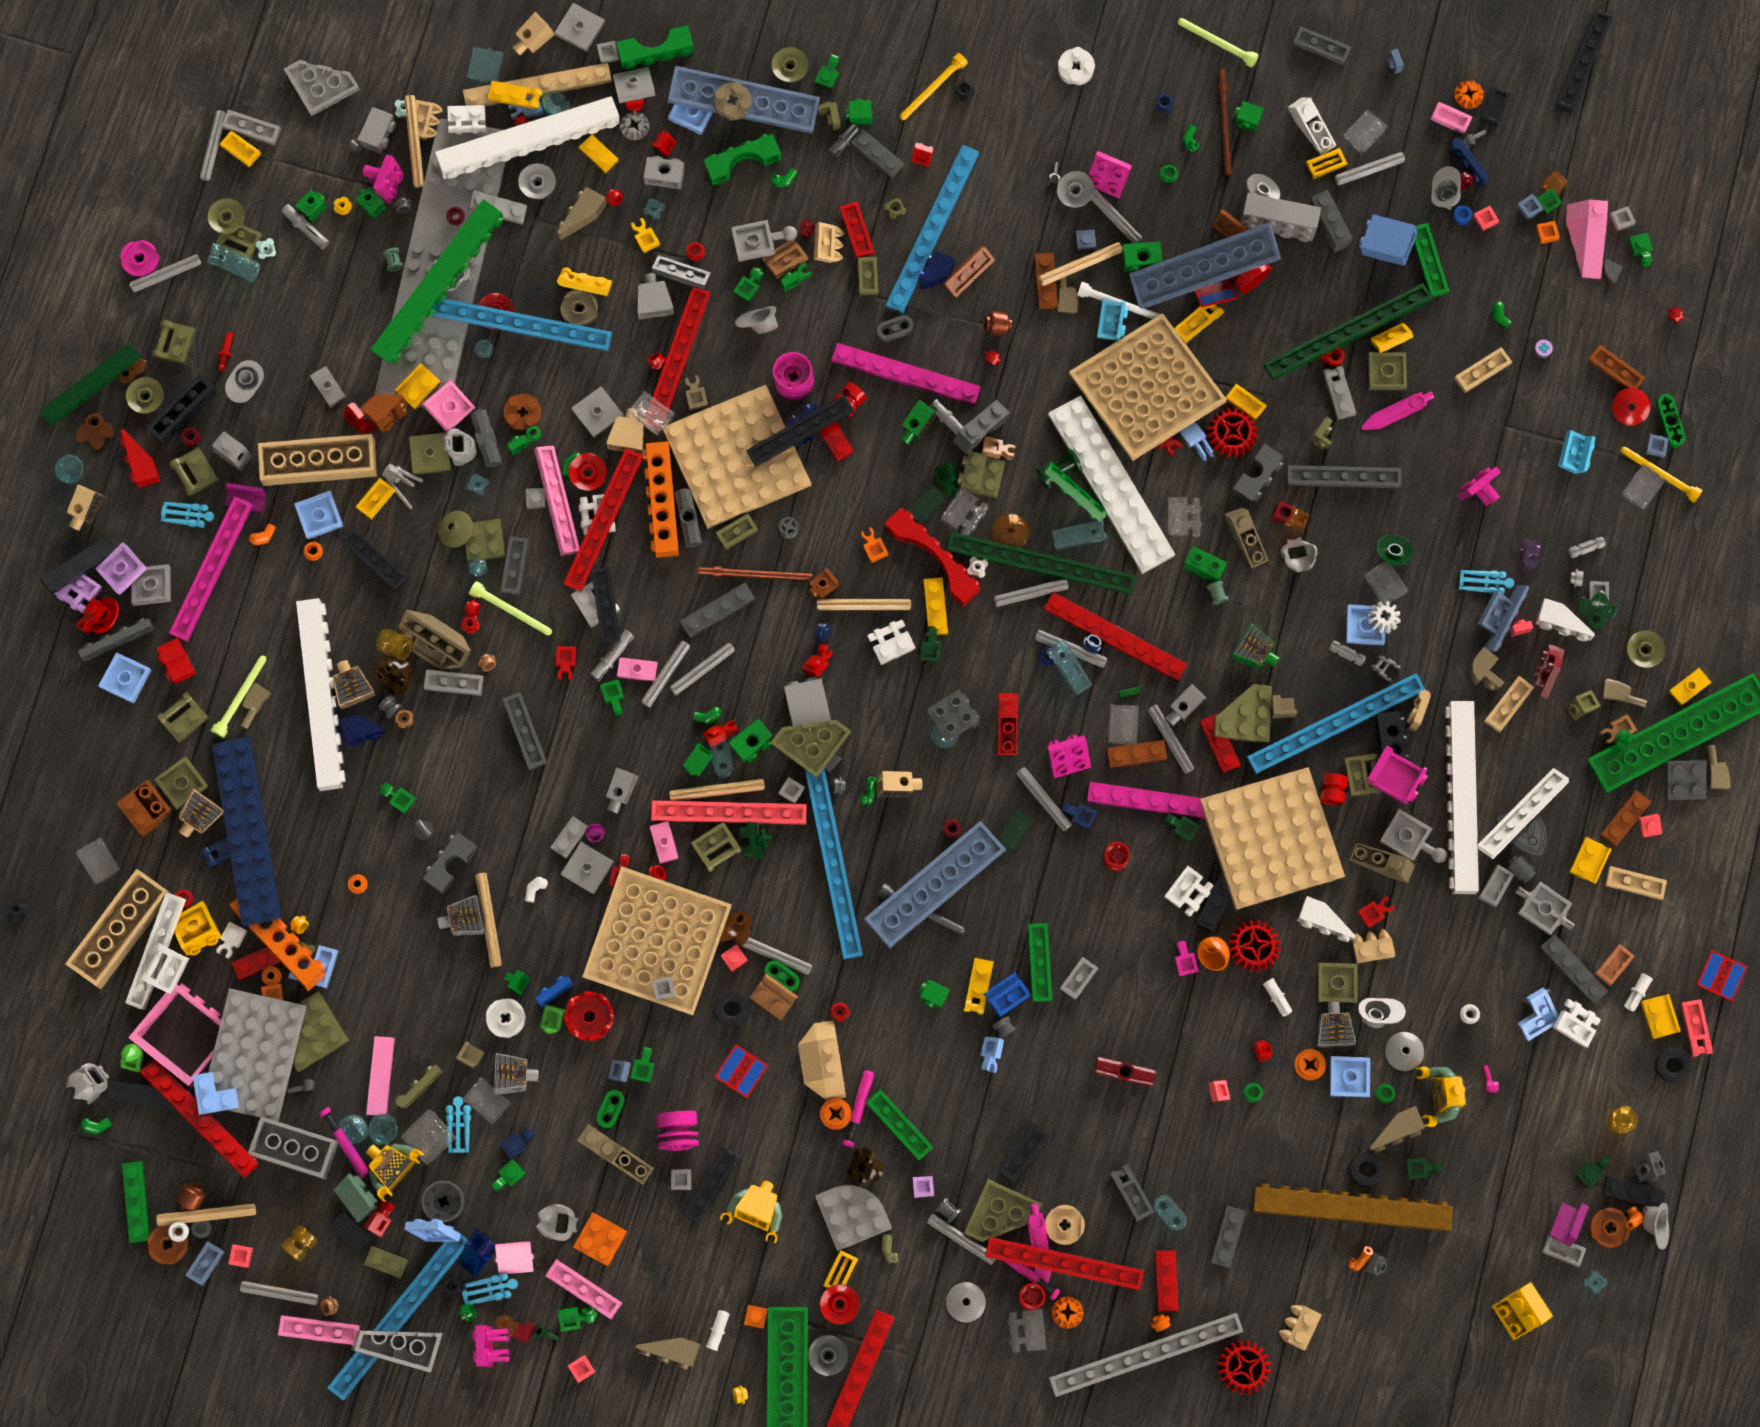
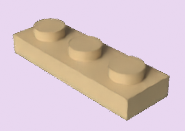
M1501 347L1456 375L1454 379L1463 392L1466 393L1511 365L1512 361Z
M1518 676L1484 722L1500 733L1533 690L1534 686Z
M1610 866L1605 886L1662 900L1667 880Z

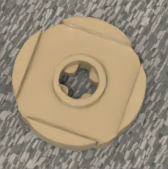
M1070 1205L1057 1206L1050 1211L1045 1220L1049 1239L1059 1245H1070L1076 1242L1084 1232V1218L1076 1208ZM1064 1219L1070 1224L1066 1231L1059 1227V1223H1062Z

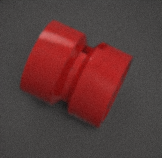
M848 382L842 389V394H838L833 400L845 394L855 412L857 410L856 406H861L867 399V396L858 386ZM854 412L846 417L850 418L854 414Z
M1324 773L1322 785L1325 788L1321 790L1320 802L1330 805H1344L1346 793L1343 790L1347 788L1348 777L1336 773Z
M1121 842L1111 843L1106 848L1103 856L1105 866L1111 871L1122 870L1129 861L1130 851Z
M1035 1283L1025 1285L1019 1292L1018 1299L1020 1305L1030 1311L1038 1309L1045 1301V1291Z

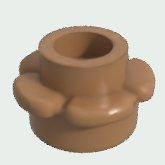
M489 654L481 656L478 666L483 671L492 670L496 666L495 656H490Z
M405 709L398 711L395 716V723H398L400 728L411 726L413 724L412 712Z
M327 1296L320 1304L321 1310L326 1316L337 1313L339 1306L336 1299Z

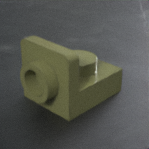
M828 101L818 105L819 116L827 114L828 125H832L833 131L840 130V118L836 102Z
M1328 417L1324 419L1311 439L1317 447L1325 448L1326 450L1332 443L1325 438L1332 430V427H1330L1332 420Z
M1592 690L1578 695L1566 703V707L1574 720L1601 707Z

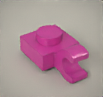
M1177 942L1176 945L1180 956L1175 957L1179 976L1199 972L1194 953L1188 954L1186 942Z

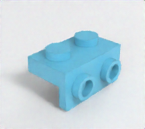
M1102 300L1097 338L1119 341L1121 336L1124 337L1126 325H1122L1123 318H1127L1128 307H1125V301L1120 303Z
M1572 430L1566 431L1558 466L1574 474L1587 472L1595 446V437H1585Z

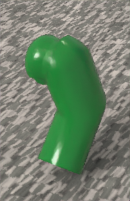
M790 168L785 176L774 174L770 180L775 187L789 186L798 173L795 169Z
M713 707L706 714L695 711L693 720L711 725L721 717V709Z

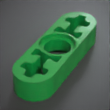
M1663 394L1656 401V408L1665 437L1669 438L1668 445L1678 448L1684 443L1686 436L1674 398L1669 394ZM1664 399H1665V402H1669V403H1670V404L1667 406V409H1666V406H1665V405H1662V404H1661ZM1666 417H1673L1676 421L1675 425H1668ZM1675 428H1678L1675 430L1676 437H1680L1678 442L1676 440H1672L1674 436L1673 430Z

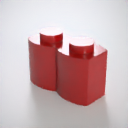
M178 638L157 648L159 653L156 656L161 665L165 664L167 670L164 672L169 681L173 680L177 684L196 674Z

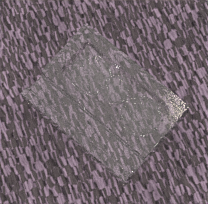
M1367 109L1343 135V138L1347 139L1353 147L1364 154L1386 131L1388 126L1378 117L1372 115Z
M646 392L628 410V415L656 435L665 428L675 414Z
M1643 464L1621 495L1644 511L1666 479L1661 478L1659 474Z
M1386 562L1364 574L1384 606L1387 601L1391 603L1409 592L1393 566Z
M1110 705L1108 743L1137 744L1139 706Z
M100 837L76 852L95 885L102 883L112 877L113 874L121 871Z
M482 1077L463 1098L466 1103L492 1125L504 1113L506 1108L511 1105V1102L503 1095H494V1088Z

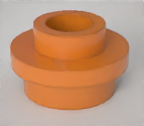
M309 542L306 544L304 555L308 560L316 561L321 558L323 548L319 543ZM312 549L317 550L316 554L314 555L310 554V551Z
M353 875L348 881V888L355 894H361L367 889L368 882L362 875ZM356 881H361L359 887L354 886Z
M267 967L262 972V980L268 986L278 984L281 981V972L276 967ZM269 973L275 974L273 979H268Z
M1161 1314L1154 1317L1151 1327L1155 1328L1156 1332L1170 1326L1169 1316Z

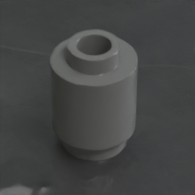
M1516 854L1508 861L1510 864L1508 869L1524 883L1536 874L1533 870L1534 867L1523 855L1519 857Z

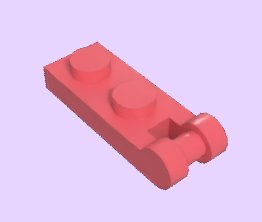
M1701 999L1681 1003L1691 1056H1699L1701 1053L1706 1055L1712 1054V1045ZM1697 1040H1703V1045L1698 1046Z

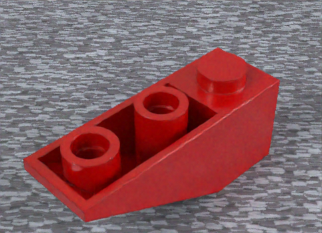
M124 429L121 430L122 437H120V442L127 451V454L124 456L127 465H130L132 469L129 472L132 483L135 482L140 488L161 482L154 460Z
M998 693V755H1017L1018 694Z

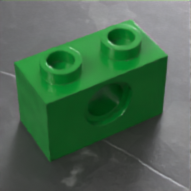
M1161 241L1123 244L1124 272L1129 271V273L1163 262ZM1145 256L1147 260L1141 261L1138 257Z
M1193 546L1183 569L1214 583L1219 581L1227 562Z
M757 719L729 742V746L743 763L751 762L758 756L757 753L760 750H766L772 745L773 735L760 719ZM752 738L758 741L757 745L753 747L747 744L748 740Z

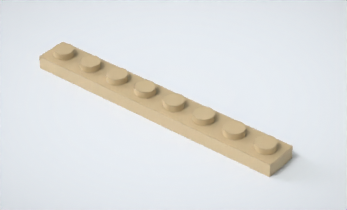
M608 63L503 83L531 89L538 88L543 91V96L611 83L612 80ZM491 85L463 90L466 106H490L500 103L488 100Z

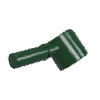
M536 1325V1327L541 1328L542 1333L540 1335L533 1333L538 1338L549 1337L560 1341L562 1338L546 1331V1328L541 1325Z

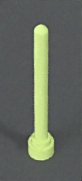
M1183 18L1178 20L1180 26L1242 58L1245 65L1252 68L1259 56L1253 51L1245 52Z
M477 581L473 584L469 595L475 598L482 597L540 632L551 635L552 630L549 627L485 591L486 588L483 587V584Z
M265 656L259 657L221 721H218L211 728L210 731L217 736L224 738L227 734V725L267 660Z

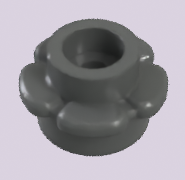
M405 197L398 198L393 207L397 213L404 214L411 210L412 202Z
M840 776L832 778V793L841 795L846 788L845 780H842Z

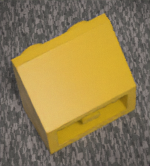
M1531 1282L1492 1306L1513 1340L1539 1327L1553 1317Z

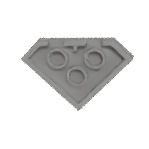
M302 60L284 68L286 75L311 116L360 90L351 73L347 71L333 70L331 67L313 65Z

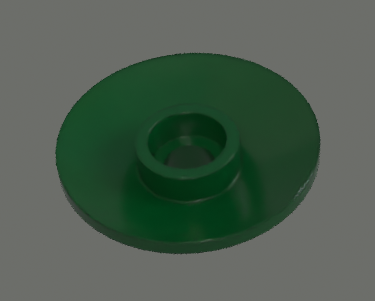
M1386 535L1378 541L1376 546L1378 556L1384 562L1394 566L1408 564L1414 555L1411 543L1398 535Z

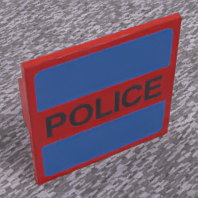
M1229 278L1195 290L1201 308L1237 299Z
M1711 950L1696 985L1733 1002L1748 967Z
M735 1044L715 1075V1078L748 1098L769 1065Z

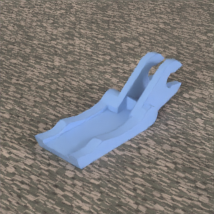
M1196 422L1179 432L1189 447L1195 446L1203 461L1207 460V456L1198 443L1200 441L1210 457L1214 456L1212 454L1213 450L1205 440L1206 435Z

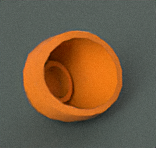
M1208 937L1198 945L1197 954L1202 965L1213 971H1220L1226 968L1230 959V951L1223 939Z

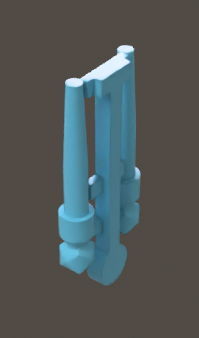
M164 502L161 521L205 528L206 523L200 520V518H205L206 521L211 522L214 520L215 515L208 511L209 507L204 504L200 506V504ZM172 506L187 509V512L167 509V507ZM166 514L186 516L185 520L165 518ZM190 517H197V520L190 519Z
M1460 570L1459 589L1489 594L1499 591L1504 595L1505 589L1499 588V585H1504L1506 588L1511 589L1514 586V580L1511 578L1505 581L1500 580L1506 578V572L1502 571L1498 573L1497 571ZM1464 574L1485 576V579L1464 577ZM1464 582L1483 583L1484 587L1463 586ZM1488 584H1495L1496 587L1488 588Z
M461 1097L453 1099V1104L456 1106L455 1112H453V1106L448 1105L446 1107L448 1153L469 1152L471 1121L469 1112L471 1107L465 1105L463 1107L464 1112H461L460 1106L464 1102ZM454 1115H456V1123H452ZM460 1115H463L464 1123H460ZM452 1127H456V1149H452ZM460 1127H464L465 1149H460Z
M506 1273L465 1284L466 1288L487 1284V1288L467 1292L465 1289L462 1292L465 1305L468 1303L472 1305L510 1298L511 1292L509 1290L504 1291V1288L516 1289L518 1282L515 1279H510L507 1283L503 1284L502 1281L508 1280ZM498 1282H499V1285H496V1286H492V1285H491V1283L494 1284V1283H498ZM500 1289L501 1292H497L493 1295L494 1290ZM489 1292V1296L468 1301V1296Z

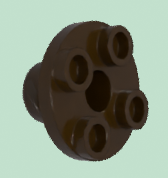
M384 659L379 663L375 675L381 680L391 695L403 694L409 689V676L412 674V667L407 661Z
M869 1148L855 1149L850 1168L847 1170V1178L851 1179L853 1185L863 1188L872 1180H879L884 1173L883 1164L877 1161L874 1151Z

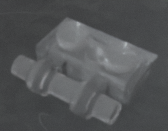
M962 488L941 520L956 530L960 525H963L965 529L962 534L969 536L977 528L976 525L979 520L984 518L989 506L984 502L980 507L976 506L975 503L978 498ZM972 511L974 516L969 521L966 519V516Z
M1168 497V536H1187V529H1193V536H1200V529H1202V522H1200V513L1202 512L1200 499L1193 498L1192 505H1187V497ZM1187 512L1192 513V521H1187Z
M1043 1310L1022 1311L1023 1319L1017 1320V1312H1010L1009 1321L1007 1322L1011 1332V1339L1009 1341L1010 1345H1012L1013 1353L1021 1352L1020 1344H1026V1352L1046 1350ZM1018 1326H1024L1025 1337L1019 1338Z

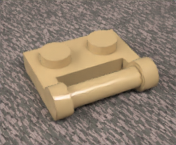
M1422 690L1414 700L1413 705L1415 708L1410 712L1407 723H1409L1408 730L1415 732L1421 725L1431 697L1429 691Z

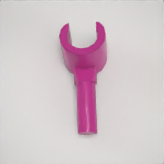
M1488 1065L1483 1066L1487 1081L1486 1091L1497 1093L1499 1089L1498 1082L1492 1081Z

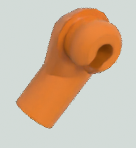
M267 523L264 532L252 533L249 541L254 545L268 543L276 527Z
M1633 1206L1627 1209L1630 1220L1626 1222V1227L1629 1230H1633L1643 1222L1644 1218L1641 1212L1637 1210V1207Z
M1364 1247L1357 1260L1355 1258L1350 1259L1348 1267L1354 1269V1271L1360 1270L1373 1254L1372 1248Z

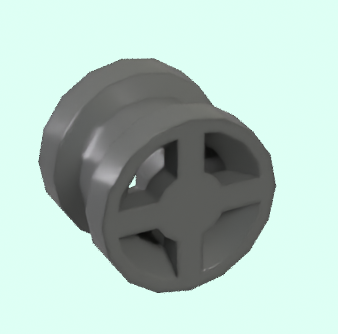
M786 517L781 520L779 524L781 536L785 539L796 537L798 534V523L794 518Z
M393 695L385 698L378 706L381 711L386 713L385 716L388 719L393 718L403 708L400 703L395 701L396 698Z
M1009 1016L992 1025L993 1029L999 1033L998 1037L1000 1039L1005 1038L1016 1030V1027L1011 1025Z

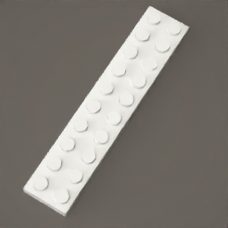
M1082 396L1049 412L1050 420L1068 450L1072 449L1082 465V474L1101 506L1106 510L1108 518L1140 572L1143 574L1175 556L1173 549Z

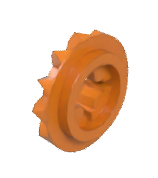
M1465 80L1459 83L1454 91L1456 102L1463 108H1476L1483 101L1484 91L1481 85L1475 83L1474 80ZM1467 88L1468 90H1470L1471 93H1474L1471 99L1468 95H1465L1467 92Z
M1306 1049L1297 1055L1295 1070L1300 1077L1305 1080H1316L1325 1072V1058L1317 1050ZM1314 1059H1316L1313 1064L1315 1068H1310L1305 1071L1304 1069L1307 1066L1305 1060L1310 1062L1311 1060L1313 1061Z
M839 1098L827 1100L820 1110L821 1121L830 1129L840 1130L844 1128L851 1119L850 1106L846 1101ZM829 1108H831L832 1110L834 1109L835 1111H837L838 1109L840 1110L842 1108L841 1112L839 1113L840 1118L842 1120L836 1117L834 1119L829 1120L832 1116V1112Z
M1067 1296L1058 1299L1054 1303L1052 1318L1058 1326L1070 1329L1076 1327L1082 1321L1083 1307L1077 1299ZM1067 1304H1069L1071 1311L1076 1312V1314L1069 1316L1068 1321L1065 1314L1059 1313V1311L1066 1310Z

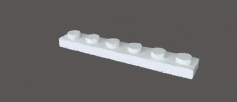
M1553 768L1478 844V849L1494 859L1569 783V778Z
M170 893L165 894L125 1003L146 1010L154 986L140 978L143 973L145 974L156 952L157 944L169 947L186 899ZM164 953L152 976L154 979L157 978L166 955Z

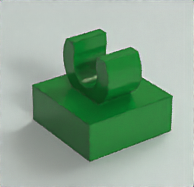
M516 970L514 975L507 972L504 978L509 982L507 987L519 995H522L530 980L527 975L519 970Z

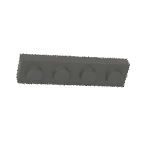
M743 583L680 620V623L689 638L753 602L755 597L746 583Z
M149 618L140 619L135 622V625L129 628H120L117 633L111 636L105 635L94 644H85L78 652L80 657L86 662L155 630Z
M521 692L503 698L528 769L532 770L547 764Z
M1555 934L1539 947L1592 1005L1608 992Z

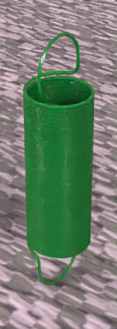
M1140 686L1119 690V698L1140 694Z

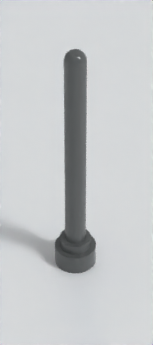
M884 883L878 897L885 900L895 893L891 889L892 886ZM935 912L927 917L959 934L965 932L964 927Z

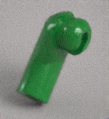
M1188 125L1182 141L1187 150L1194 152L1199 148V143H1196V140L1193 138L1197 128L1193 125Z
M1497 301L1491 308L1492 318L1507 329L1512 321L1504 316V304L1501 301Z
M575 452L565 459L562 470L563 477L570 478V464L575 457L580 455L579 453Z
M867 778L866 795L860 796V803L862 805L867 804L868 806L873 803L877 788V778Z
M107 1117L98 1123L85 1118L82 1120L81 1125L85 1132L96 1135L112 1126V1123Z

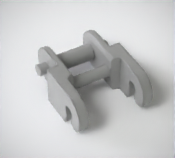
M1379 655V661L1376 665H1372L1374 671L1379 672L1378 675L1381 678L1391 682L1392 679L1387 678L1384 671L1389 665L1400 670L1401 666H1397L1396 662L1389 658L1387 660L1384 655ZM1382 662L1386 663L1383 669L1379 668Z

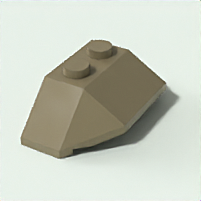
M406 610L398 625L409 650L439 670L462 667L471 652L463 635L432 615Z

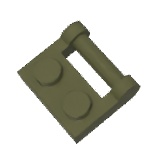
M242 225L234 233L220 234L214 249L219 252H226L241 259L243 263L250 264L253 254L257 249L256 242L261 241L263 235ZM226 239L247 248L246 253L224 244Z
M162 320V329L152 356L185 365L196 331L195 328ZM169 329L174 330L168 352L165 353L163 349Z
M199 447L169 463L184 484L188 496L219 480ZM187 463L198 482L195 485L191 483L182 468V465Z
M187 692L182 695L183 698L166 712L160 713L157 716L179 743L209 719ZM189 703L191 707L170 724L168 719Z
M1378 754L1344 758L1350 797L1383 793L1374 786L1369 787V784L1366 782L1368 777L1365 762H1370L1372 771L1379 759Z
M724 822L691 842L709 872L713 871L714 867L734 854L738 855L742 852ZM727 843L731 844V848L709 861L707 856Z

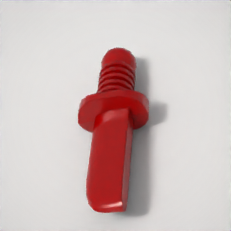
M233 332L226 334L222 351H218L217 354L220 356L218 370L221 372L225 370L227 359L232 356L229 352L234 335Z

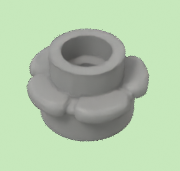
M1578 569L1575 572H1571L1570 583L1574 584L1575 588L1576 586H1582L1583 571H1578Z

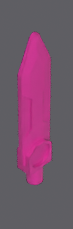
M1420 392L1372 414L1362 425L1361 429H1381L1423 409V407L1427 406V401L1434 398L1432 392L1424 395Z
M1031 1204V1214L1028 1215L1029 1220L1027 1221L1031 1246L1049 1250L1045 1219L1043 1214L1039 1213L1038 1204ZM1034 1267L1035 1272L1041 1276L1040 1278L1049 1284L1052 1271Z

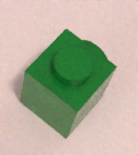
M854 99L849 101V108H845L846 119H850V125H872L871 100Z
M1243 101L1241 107L1237 106L1234 114V117L1237 118L1235 125H1238L1243 130L1250 129L1256 131L1264 108Z
M369 186L359 191L355 198L357 205L372 220L386 209L384 201Z
M311 189L295 205L298 212L303 214L311 223L327 208L325 204L326 199L319 192L314 193Z
M697 743L683 766L691 775L696 774L700 776L714 753Z
M928 980L927 984L923 982L918 993L921 994L920 1000L923 1001V1005L929 1008L934 1006L941 1009L950 989Z

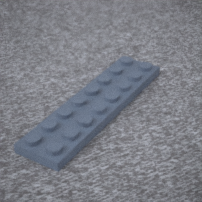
M675 66L668 103L717 113L714 107L716 90L726 83L740 82L749 91L751 96L750 109L741 119L813 134L820 97ZM730 98L727 102L736 105L737 99Z
M1266 223L1132 272L1129 275L1139 308H1148L1278 261L1281 257L1270 223Z
M980 821L865 917L864 921L890 949L1002 855L1006 849Z

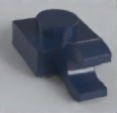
M1065 803L1061 810L1062 813L1073 816L1072 823L1088 830L1097 814L1096 810L1082 804L1075 808Z
M530 1128L520 1136L517 1132H514L499 1144L512 1160L527 1149L524 1143L533 1138L535 1134Z

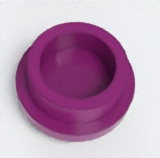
M591 824L585 829V835L591 842H599L604 837V828L599 824Z

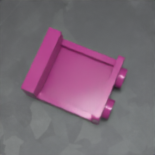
M1386 746L1366 782L1407 805L1409 801H1414L1418 794L1416 788L1419 784L1423 785L1428 777L1425 774L1427 768L1424 767L1422 769L1395 754L1393 752L1394 749Z

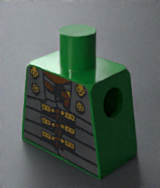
M918 400L902 424L905 431L899 439L909 445L914 437L920 439L936 419L935 411ZM914 424H919L918 427L912 428Z
M1250 624L1231 656L1232 659L1260 669L1264 661L1274 667L1280 657L1270 652L1275 643L1253 624Z

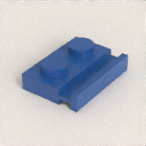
M1016 972L983 994L998 1018L1031 996L1025 985L1017 977Z
M568 976L557 978L553 982L554 985L549 989L545 987L537 993L538 996L535 999L541 1008L574 986Z

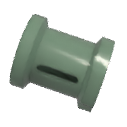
M389 248L383 251V256L386 257L388 264L387 271L394 272L404 267L403 263L400 262L399 248Z
M1217 581L1207 586V590H1210L1213 598V605L1229 600L1222 587L1223 581Z

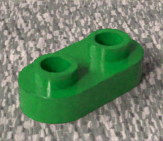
M776 960L766 964L765 975L768 974L791 992L798 989L800 981L794 972ZM777 968L778 973L772 974L771 969ZM787 980H793L794 984L788 986L786 982Z
M609 1091L603 1100L597 1114V1122L602 1128L608 1129L616 1124L625 1103V1098L620 1091ZM617 1097L619 1099L618 1103L612 1104V1098ZM609 1115L611 1117L610 1121L604 1122V1116Z

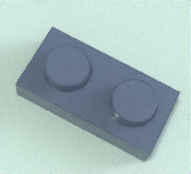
M207 1241L186 1276L204 1286L225 1252Z

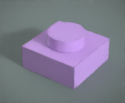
M933 1176L913 1177L914 1198L934 1196Z

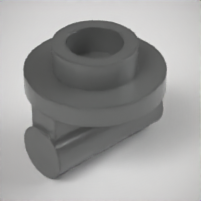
M419 819L414 823V833L418 839L428 840L432 837L434 828L430 822Z
M1373 1252L1364 1270L1376 1276L1384 1273L1387 1268L1385 1257Z

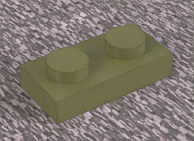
M877 257L858 258L860 296L878 295Z
M746 514L717 531L716 536L725 550L757 532L758 528L749 514Z
M371 1246L364 1265L402 1279L409 1260Z

